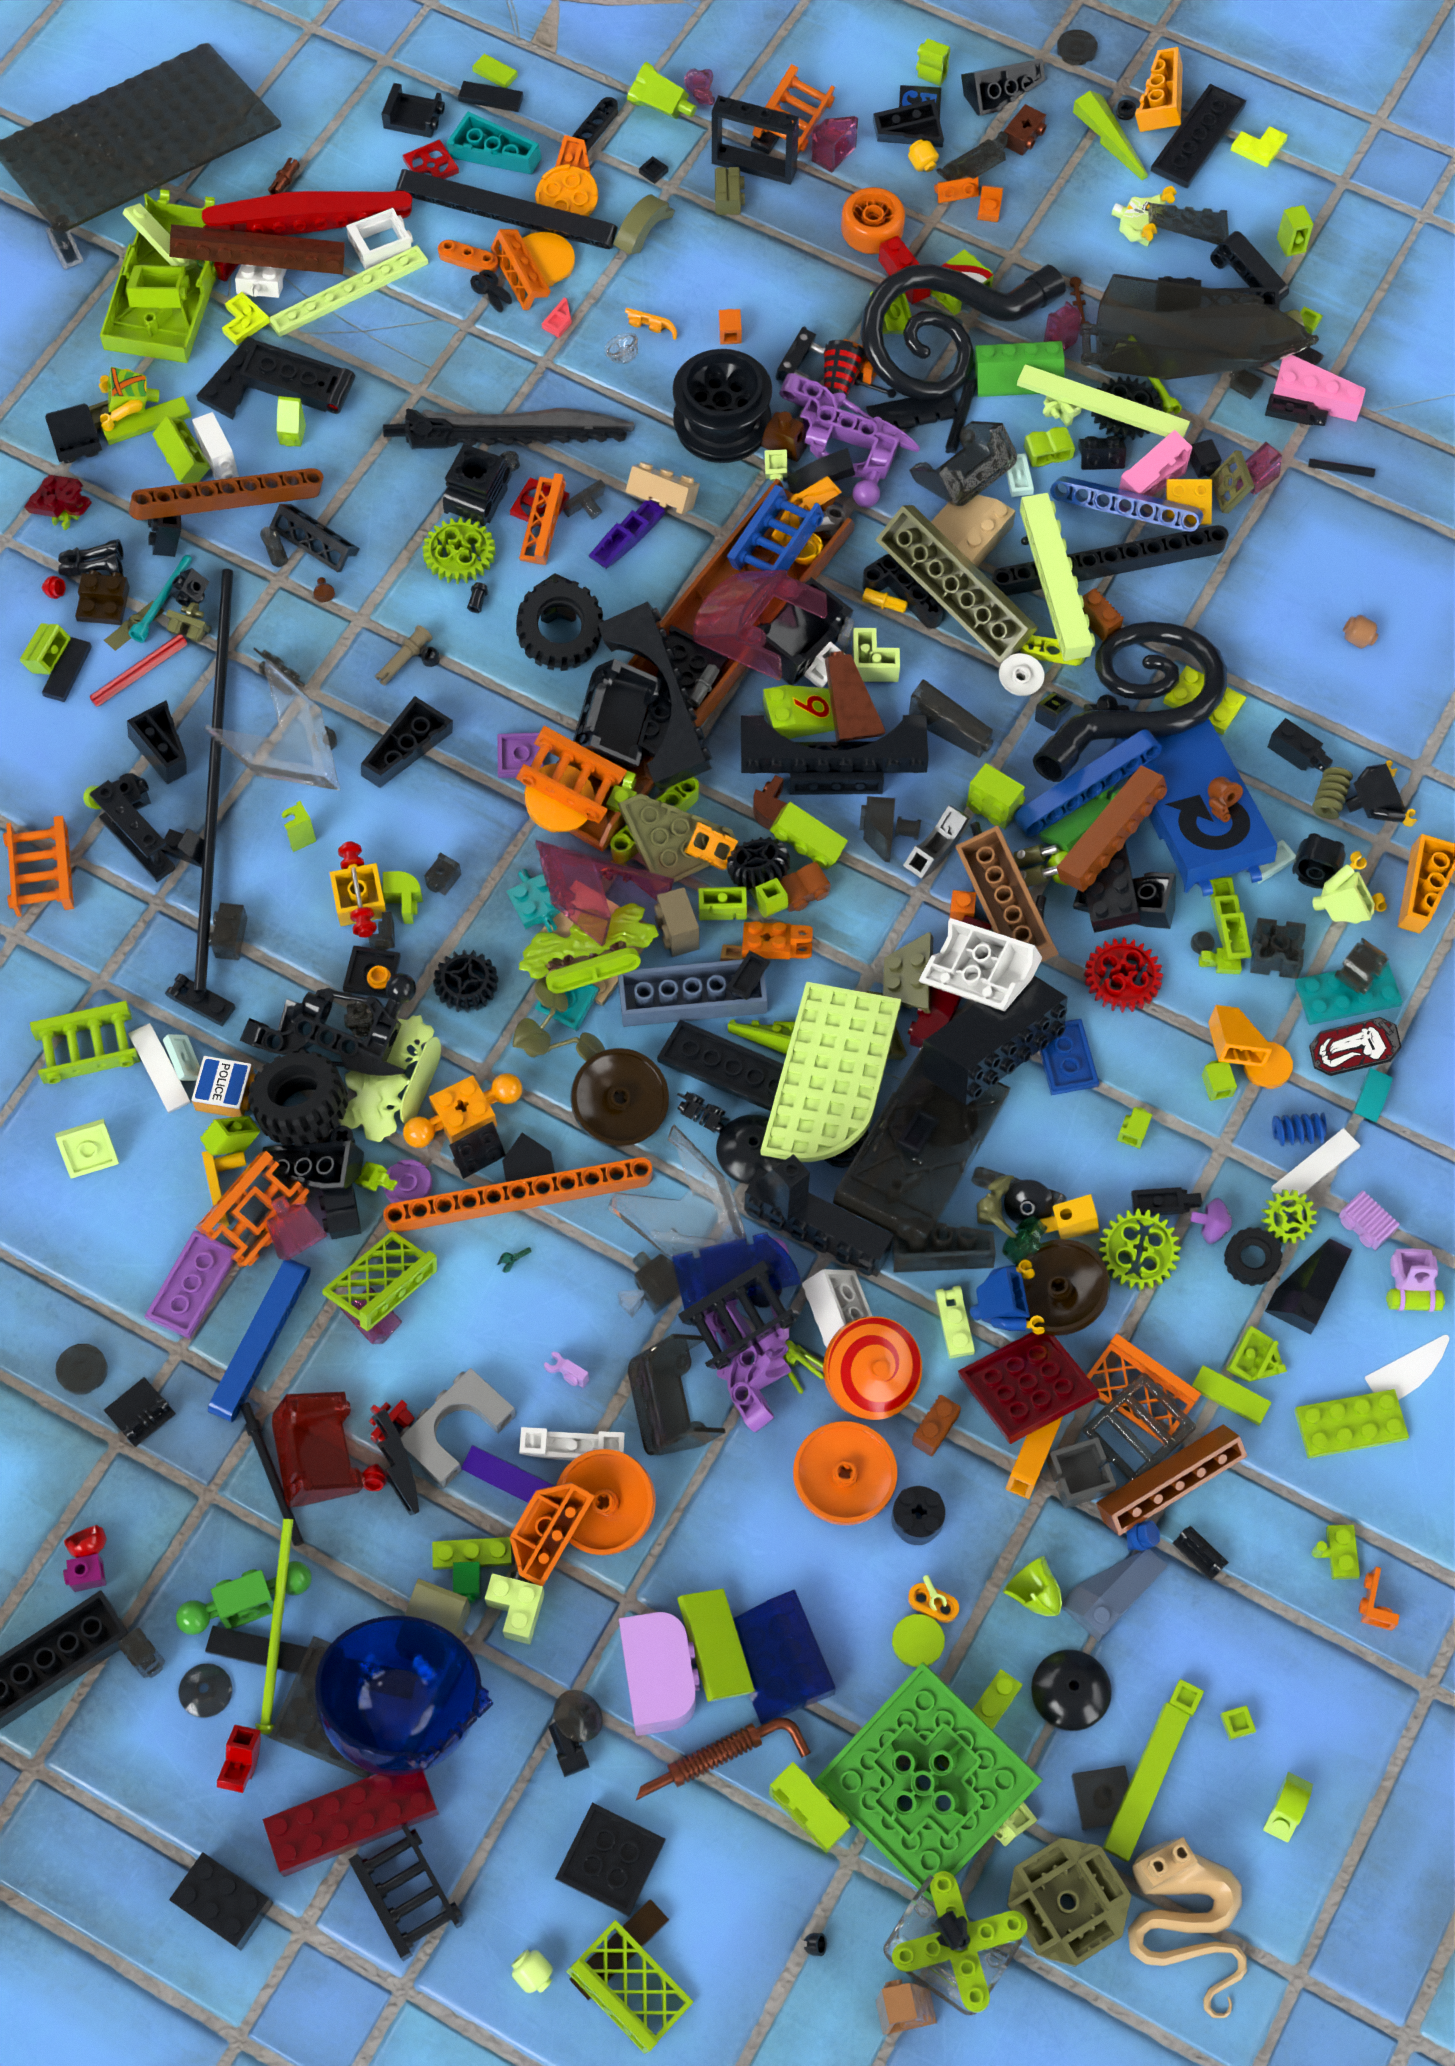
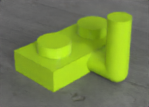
M1328 1525L1326 1527L1328 1547L1324 1541H1319L1312 1549V1556L1315 1558H1329L1332 1580L1358 1579L1360 1571L1354 1525Z

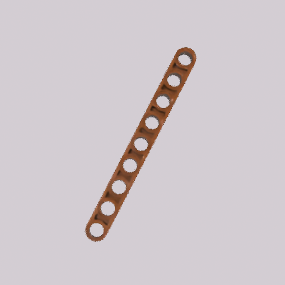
M308 468L135 490L131 495L129 514L134 519L147 520L310 499L319 495L324 476L318 469Z

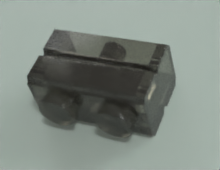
M135 1628L119 1641L118 1647L143 1678H152L162 1671L165 1663L164 1658L140 1628Z

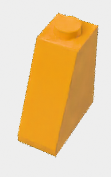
M1215 1005L1208 1025L1218 1062L1265 1067L1272 1052V1046L1238 1007Z

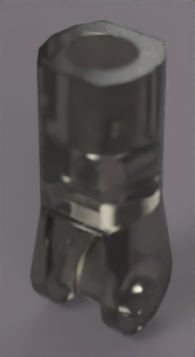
M264 527L260 532V536L266 546L271 563L276 567H281L288 562V557L281 543L280 535L277 531Z

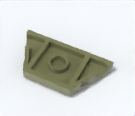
M931 932L922 935L884 958L883 996L901 999L903 1007L909 1009L916 1007L922 1009L927 1014L931 1013L932 986L920 983L919 979L931 955H933L934 937Z

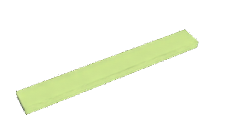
M418 245L269 317L270 325L277 335L281 337L428 265V259Z
M1026 364L1017 381V386L1167 437L1173 430H1176L1184 438L1190 424L1188 420Z

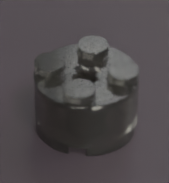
M1362 938L1361 942L1354 946L1343 961L1344 967L1342 970H1337L1334 977L1359 994L1361 992L1365 995L1373 985L1372 982L1375 979L1373 976L1375 974L1381 975L1389 959L1386 953Z

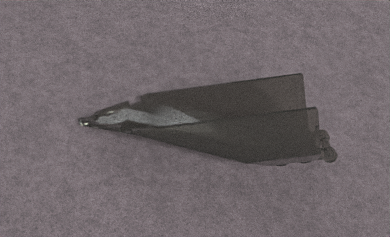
M1120 274L1112 275L1099 303L1096 324L1083 323L1079 326V334L1082 336V365L1097 364L1103 371L1164 380L1264 367L1312 345H1316L1319 337L1307 333L1303 325L1279 309L1271 310L1263 304L1265 300L1257 295ZM1090 335H1096V353H1091Z

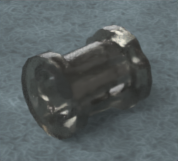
M898 816L895 837L903 835L914 837V840H918L921 820L902 819V816Z

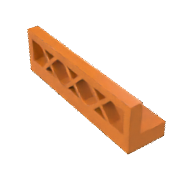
M499 229L491 250L497 256L498 263L523 310H529L535 298L548 297L551 291L517 229Z
M554 473L553 479L539 477L519 557L520 561L546 565L566 487L563 474ZM544 484L551 485L550 493L547 497L542 493ZM546 503L544 516L540 518L537 509ZM541 524L539 536L535 538L532 534V529ZM536 544L534 556L526 555L527 549Z

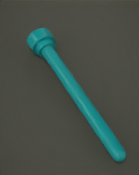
M185 555L142 621L133 624L129 630V636L135 641L145 642L149 635L148 627L170 595L173 580L180 572L185 571L191 563L192 557L190 555Z

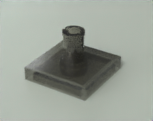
M1125 1765L1073 1773L1071 1778L1082 1830L1112 1826L1129 1786Z

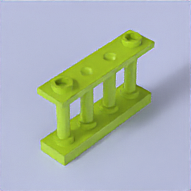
M127 1001L30 1022L31 1032L36 1041L41 1040L43 1043L47 1068L38 1070L44 1084H56L63 1079L116 1067H130L134 1063L140 1062L136 1049H129L124 1022L131 1020L132 1015ZM114 1024L119 1051L105 1054L100 1028L104 1025ZM89 1029L91 1031L95 1057L81 1060L76 1033ZM66 1035L71 1062L56 1065L52 1039L56 1036Z

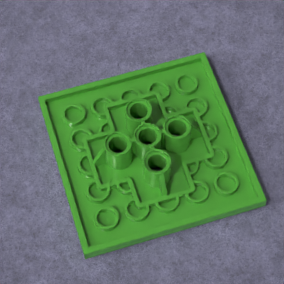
M922 1662L813 1783L824 1791L830 1800L849 1817L851 1822L932 1902L933 1897L930 1890L932 1877L936 1873L943 1871L949 1872L955 1877L1038 1787L1043 1779L929 1666ZM941 1754L947 1756L950 1762L946 1770L940 1768L937 1763L938 1756ZM901 1755H906L910 1758L911 1767L909 1770L903 1769L900 1766L899 1758ZM921 1775H926L931 1780V1787L928 1790L923 1789L919 1785ZM902 1795H907L912 1799L913 1804L910 1810L902 1807L900 1802ZM941 1795H946L951 1800V1807L948 1810L943 1809L939 1805V1797Z

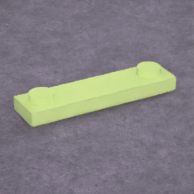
M140 203L124 209L123 215L171 266H185L186 271L194 268L196 262L193 259L169 257L170 234Z

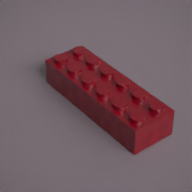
M415 1758L262 1820L279 1872L285 1877L400 1831L405 1825L410 1827L439 1815L422 1764L419 1758Z

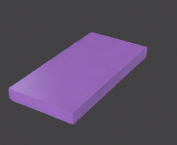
M195 1230L144 1316L145 1319L188 1339H191L235 1260H232L230 1256L236 1250L217 1240L211 1241L207 1238L208 1236Z

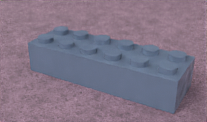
M744 959L635 969L618 975L623 1027L679 1022V1020L691 1021L766 1014L767 993L764 974L747 1000L726 990L727 985Z

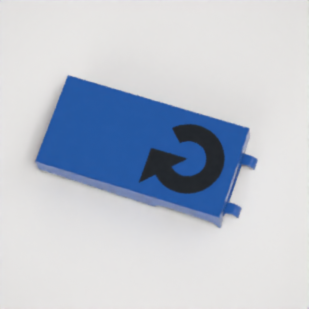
M1209 718L1204 723L1181 734L1155 738L1162 746V751L1158 757L1144 765V767L1164 776L1167 792L1164 798L1156 803L1148 817L1159 840L1163 839L1182 877L1184 892L1188 893L1194 884H1198L1202 889L1203 897L1212 895L1213 887L1210 880L1244 870L1250 873L1252 883L1262 881V874L1258 866L1275 862L1278 845ZM1116 739V746L1127 739ZM1220 776L1228 778L1230 782L1238 783L1243 788L1241 798L1234 805L1228 807L1231 817L1227 822H1223L1213 815L1212 808L1209 806V783L1214 778Z

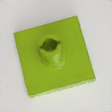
M905 293L899 295L890 305L884 317L883 334H903L908 319L912 317Z

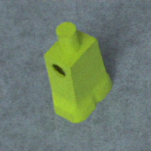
M647 61L642 65L627 95V100L631 104L650 107L676 120L680 112L692 118L697 110L696 105L687 101L689 94L684 89L661 76Z

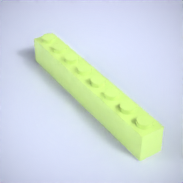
M1048 493L1022 497L1020 504L1021 517L1063 660L1090 657L1092 647H1095V638L1088 629L1089 617L1087 614H1084L1082 609L1084 607L1083 597L1078 595L1077 577L1073 576L1071 572L1072 560L1066 555V540L1061 538L1060 535L1061 524L1054 515L1056 513L1054 501H1050Z

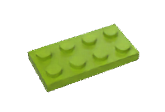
M1395 1389L1299 1406L1294 1409L1308 1459L1402 1442L1409 1439Z

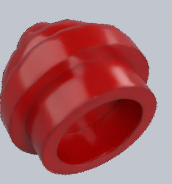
M50 576L45 579L41 588L49 598L57 599L64 595L66 585L63 579L57 576Z
M373 1464L362 1472L361 1481L365 1489L379 1491L387 1483V1479L383 1474V1468L378 1464Z

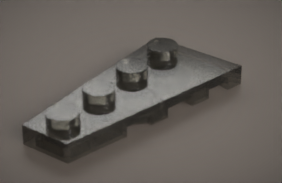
M1152 203L1148 208L1149 224L1153 223L1156 227L1217 245L1229 236L1227 210H1220L1219 213L1213 212L1212 209L1208 208L1196 211L1193 207L1186 206L1184 209H1178L1176 205Z

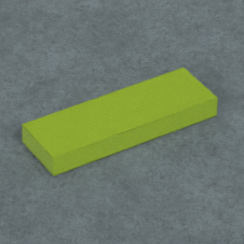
M1204 1365L1192 1384V1387L1199 1391L1201 1395L1258 1426L1261 1424L1272 1403Z

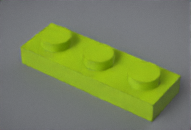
M510 1537L432 1542L433 1570L453 1569V1562H480L481 1567L511 1566L512 1545Z

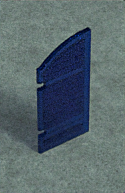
M768 1232L753 1235L754 1244L748 1245L745 1237L699 1249L700 1257L694 1258L693 1251L672 1256L684 1310L763 1260L769 1262L775 1271L770 1275L769 1279L774 1290L802 1284L801 1277L790 1255L777 1241L768 1235ZM755 1284L748 1289V1296L764 1293L760 1285L757 1286Z

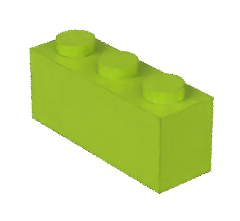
M166 416L152 433L157 446L162 450L167 463L171 466L179 482L183 484L199 482L211 466L184 420Z
M791 802L781 809L769 830L778 840L787 842L794 847L796 852L806 855L813 862H817L819 867L829 869L836 863L848 842L847 839Z

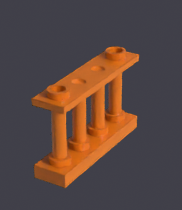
M791 64L765 108L788 113L781 109L780 106L781 102L784 104L787 102L813 116L809 123L799 118V128L804 130L801 137H798L799 154L800 151H805L809 143L808 137L826 107L831 108L835 97L832 96L835 87L831 85L827 94L818 91L798 80L799 77L796 76L798 67ZM796 88L821 101V104L817 109L790 95L789 89ZM754 127L752 135L760 138L764 131L768 132L769 130ZM769 131L786 140V135Z
M543 726L534 742L540 748L531 766L523 764L515 779L521 781L525 786L532 787L584 815L588 820L600 823L608 810L601 806L610 786H618L627 770L554 730ZM548 752L561 758L551 778L539 772ZM569 763L581 769L572 789L559 783ZM589 775L602 781L593 801L580 794Z
M63 815L54 816V826H51L50 829L15 833L12 824L6 823L7 832L3 833L5 847H8L11 886V895L7 896L9 908L14 910L17 917L22 916L21 905L53 900L61 902L64 910L74 909L68 826ZM52 838L56 843V846L49 850L17 854V843ZM53 858L54 861L57 860V867H54V870L19 875L18 863ZM53 879L59 881V888H55V891L20 895V884Z

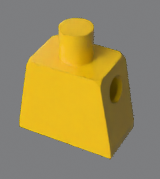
M1091 1194L1056 1204L1052 1207L1054 1216L1040 1219L1043 1234L1058 1230L1060 1239L1099 1232L1098 1218Z

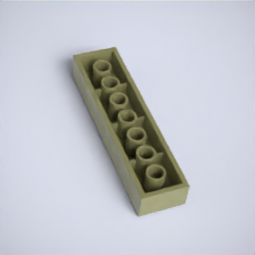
M902 505L875 539L999 663H1002L1010 655L1017 654L1039 628L914 505Z

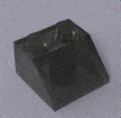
M867 796L866 805H861L859 830L864 831L863 840L883 861L890 862L895 798Z

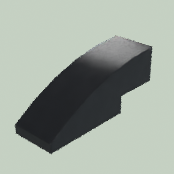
M848 448L813 461L789 475L787 480L791 493L798 494L826 476L833 482L854 476L855 471Z

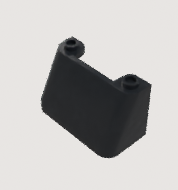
M812 577L806 583L802 582L798 585L794 592L796 594L794 601L771 624L766 622L763 625L760 623L753 631V641L784 681L793 686L804 676L807 669L814 662L815 657L829 642L835 645L845 633L854 611Z
M616 659L598 665L590 678L573 741L612 763L630 768L639 766L643 760L644 753L642 752V747L637 745L648 704L657 701L661 695L662 689L660 686L662 680Z

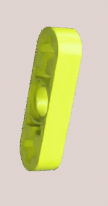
M1032 635L1020 649L1021 653L1030 655L1036 660L1073 666L1083 664L1086 659L1084 657L1064 661L1058 640ZM1029 644L1033 645V650L1029 649ZM1049 647H1057L1060 652L1058 654H1050L1047 649Z

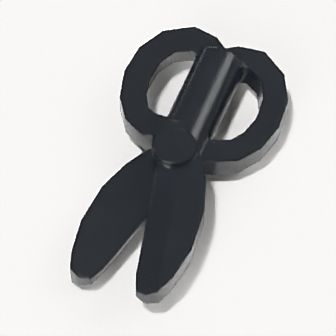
M482 270L479 275L472 276L470 280L471 288L478 294L488 293L489 302L495 310L500 313L503 311L499 298L508 304H512L510 294L504 288L498 286V277L493 271ZM485 276L490 277L494 282L491 283ZM478 281L483 288L478 287L475 282Z

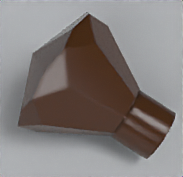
M318 578V585L313 592L314 598L319 602L332 600L335 596L334 588L326 583L325 578Z

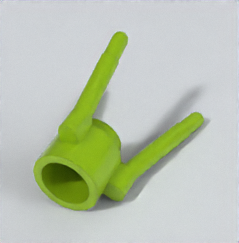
M792 1340L785 1342L788 1346V1351L783 1358L788 1365L791 1364L795 1367L801 1362L820 1379H824V1375L805 1358L823 1369L822 1361L805 1351L799 1344L796 1345ZM791 1371L788 1373L790 1380L799 1394H803L804 1391Z

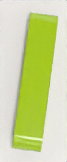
M692 777L673 785L656 800L666 804L674 803L676 804L674 807L686 812L698 801V780ZM686 789H692L693 791H691V792H686V791H684V790H686ZM627 825L611 839V855L613 860L618 863H626L639 852ZM618 847H625L626 849H624V850H618L617 848H618Z

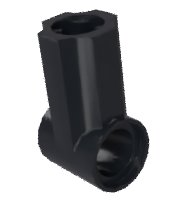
M570 1718L561 1719L549 1725L548 1729L558 1753L556 1756L564 1777L590 1768L582 1744L579 1745Z

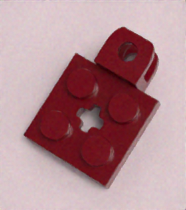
M49 475L42 481L38 490L30 496L29 501L24 507L29 513L58 518L64 510L68 515H83L92 504V501L80 494L83 484L79 479Z

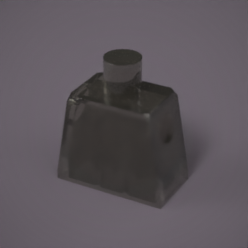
M642 1251L632 1260L639 1268L634 1274V1282L654 1315L692 1287V1278L663 1254H659L651 1260Z

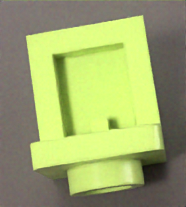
M787 449L765 450L766 479L774 482L776 478L783 481V478L788 477Z

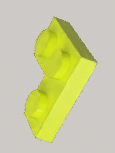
M1269 126L1261 139H1257L1241 131L1233 142L1231 151L1264 167H1268L1286 142L1288 134Z
M240 292L225 303L226 309L236 318L223 326L222 331L236 346L242 343L248 336H252L270 323L269 316L243 292Z

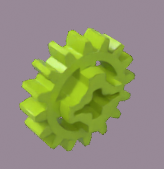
M1282 1189L1281 1196L1274 1192L1272 1194L1274 1200L1266 1199L1265 1201L1269 1205L1268 1209L1264 1208L1261 1210L1263 1213H1266V1217L1262 1218L1261 1222L1268 1223L1264 1230L1268 1232L1273 1231L1272 1236H1275L1276 1239L1280 1237V1242L1286 1243L1289 1239L1290 1243L1295 1244L1296 1237L1300 1240H1305L1304 1232L1312 1233L1313 1231L1309 1228V1225L1316 1224L1317 1222L1311 1219L1312 1215L1317 1214V1211L1310 1210V1207L1314 1204L1313 1201L1305 1202L1307 1195L1301 1193L1298 1196V1191L1293 1189L1290 1195L1286 1189ZM1286 1200H1293L1292 1202H1289V1204H1288V1205H1285V1206L1280 1204V1203H1282L1283 1201H1286ZM1282 1211L1290 1212V1216L1294 1221H1289L1286 1214ZM1292 1227L1297 1228V1230L1294 1232L1285 1233V1231H1288Z

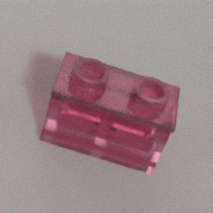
M1066 301L1064 307L1048 314L1044 342L1062 341L1063 352L1075 344L1078 339L1082 318L1079 309Z

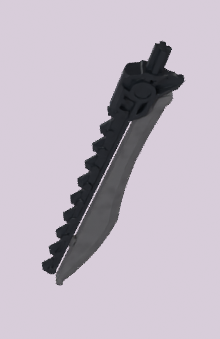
M408 408L406 409L405 424H383L384 437H406V442L409 443L412 450L422 448L446 449L448 446H456L459 442L469 446L476 445V442H483L490 446L495 444V441H501L506 445L513 444L514 441H520L527 445L532 443L533 440H538L543 444L550 443L551 440H558L564 444L569 442L570 439H575L581 443L587 442L588 439H595L601 443L607 441V438H613L621 442L627 437V433L624 431H634L633 421L628 422L601 413L567 408L510 414L441 413L427 409L420 413L417 410Z

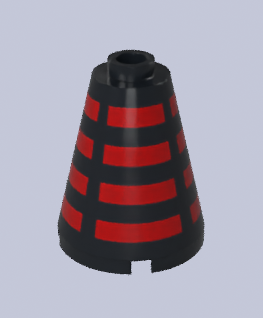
M831 340L828 345L827 343L825 344L824 387L832 394L844 393L847 398L867 358L861 346L858 345L856 349L852 347V342Z

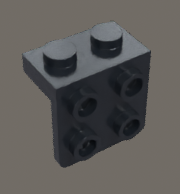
M83 403L46 414L45 419L59 462L72 463L77 460V457L84 455L87 458L98 455L99 451H102L87 404Z

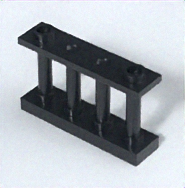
M109 780L89 793L94 801L105 811L99 816L100 821L157 883L176 869L171 860L160 850L167 845L166 841Z
M761 1261L678 1314L682 1323L696 1326L713 1356L712 1359L705 1362L708 1368L721 1370L731 1363L730 1359L776 1330L792 1326L795 1323L794 1319L800 1316L798 1311L794 1309L786 1311L769 1281L770 1275L775 1272L769 1262ZM755 1284L761 1286L778 1316L767 1324H764L748 1296V1289ZM733 1298L739 1299L756 1331L745 1338L742 1337L726 1308L727 1302ZM713 1311L718 1313L735 1343L723 1352L705 1322V1316Z
M407 1825L402 1827L406 1835L404 1839L369 1860L367 1858L362 1860L358 1854L348 1859L402 1961L413 1956L410 1948L414 1946V1942L452 1920L456 1928L461 1927L458 1919L462 1917L455 1901L449 1904L419 1848V1845L423 1842L416 1829L410 1831ZM410 1847L413 1848L419 1862L382 1884L380 1882L377 1884L373 1882L370 1875L374 1873L375 1868ZM425 1871L432 1886L395 1909L393 1906L388 1909L383 1900L388 1897L387 1893ZM439 1896L446 1910L409 1933L405 1931L401 1934L396 1925L400 1922V1918L434 1897Z

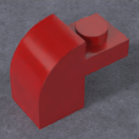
M234 1725L226 1743V1760L217 1779V1788L239 1793L244 1792L248 1780H252L260 1751L261 1730Z

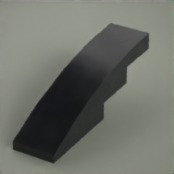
M383 1409L371 1416L385 1437L384 1440L377 1444L390 1464V1467L385 1469L383 1474L410 1516L415 1515L419 1512V1505L409 1458L398 1431L387 1411Z

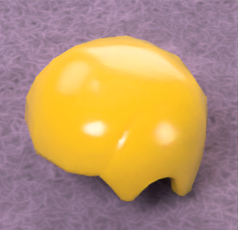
M815 533L811 535L795 559L798 564L807 566L813 563L823 550V543L820 537Z

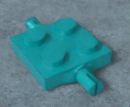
M522 869L524 875L520 870L518 876L521 878L522 883L506 892L525 929H528L536 924L544 923L548 932H553L551 926L556 931L557 926L553 918L567 910L568 906L549 870L534 878L530 877L527 869Z

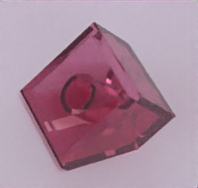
M855 116L830 118L817 125L812 131V162L832 173L856 148L858 118Z

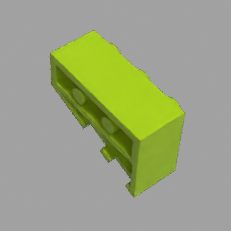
M794 1762L770 1784L769 1795L826 1854L850 1830L849 1817L841 1809L838 1808L836 1810L829 1802L830 1798L820 1788L817 1789L809 1776L799 1769Z

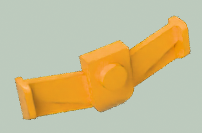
M826 476L800 493L794 494L788 502L810 511L815 503L821 506L842 493V491ZM785 510L779 521L798 529L800 527L799 516ZM776 529L771 535V541L784 547L787 546L792 536Z

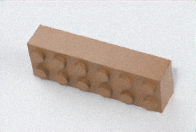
M997 825L956 845L957 852L993 931L1035 945L1042 956L1041 962L1058 955L1055 944L999 826Z

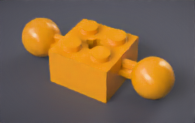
M503 1073L494 1079L491 1089L482 1092L472 1075L429 1096L431 1108L436 1116L430 1119L424 1117L409 1119L404 1125L403 1137L410 1146L423 1148L432 1142L435 1132L441 1129L444 1130L452 1144L492 1121L496 1127V1116L490 1105L496 1102L502 1104L516 1102L522 1094V1083L517 1076Z

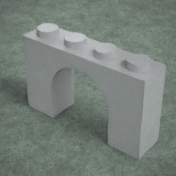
M471 1368L466 1373L464 1371L455 1378L454 1385L448 1391L443 1390L436 1397V1403L430 1409L425 1408L418 1415V1421L412 1427L407 1426L399 1434L407 1455L443 1489L462 1471L460 1463L436 1440L437 1428L443 1418L455 1411H470L478 1415L494 1431L499 1433L516 1416L515 1408Z

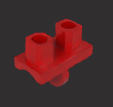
M401 1400L388 1415L393 1424L397 1422L405 1429L415 1421V1418L407 1410L408 1404ZM385 1402L381 1408L373 1405L370 1410L375 1415L383 1409L388 1412L391 1406ZM371 1418L369 1420V1423L375 1426L376 1423L373 1420V1418ZM378 1426L370 1434V1439L375 1444L385 1439Z

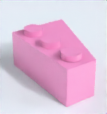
M1173 430L1131 469L1122 474L1119 489L1148 496L1155 495L1166 487L1167 479H1178L1186 473L1192 446L1176 430Z

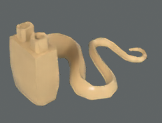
M1184 1837L1162 1842L1142 1853L1132 1866L1133 1878L1142 1893L1151 1895H1209L1214 1900L1213 1907L1210 1911L1202 1913H1184L1162 1909L1140 1913L1128 1927L1130 1953L1147 1965L1166 1966L1212 1953H1232L1238 1960V1969L1234 1974L1210 1987L1203 1998L1204 2010L1212 2018H1226L1232 2010L1230 1997H1227L1229 2007L1224 2013H1216L1211 2009V1999L1218 1992L1240 1981L1247 1973L1246 1955L1237 1944L1214 1941L1156 1952L1150 1951L1143 1945L1144 1935L1150 1929L1160 1928L1183 1933H1217L1229 1928L1242 1907V1885L1229 1868L1194 1854Z

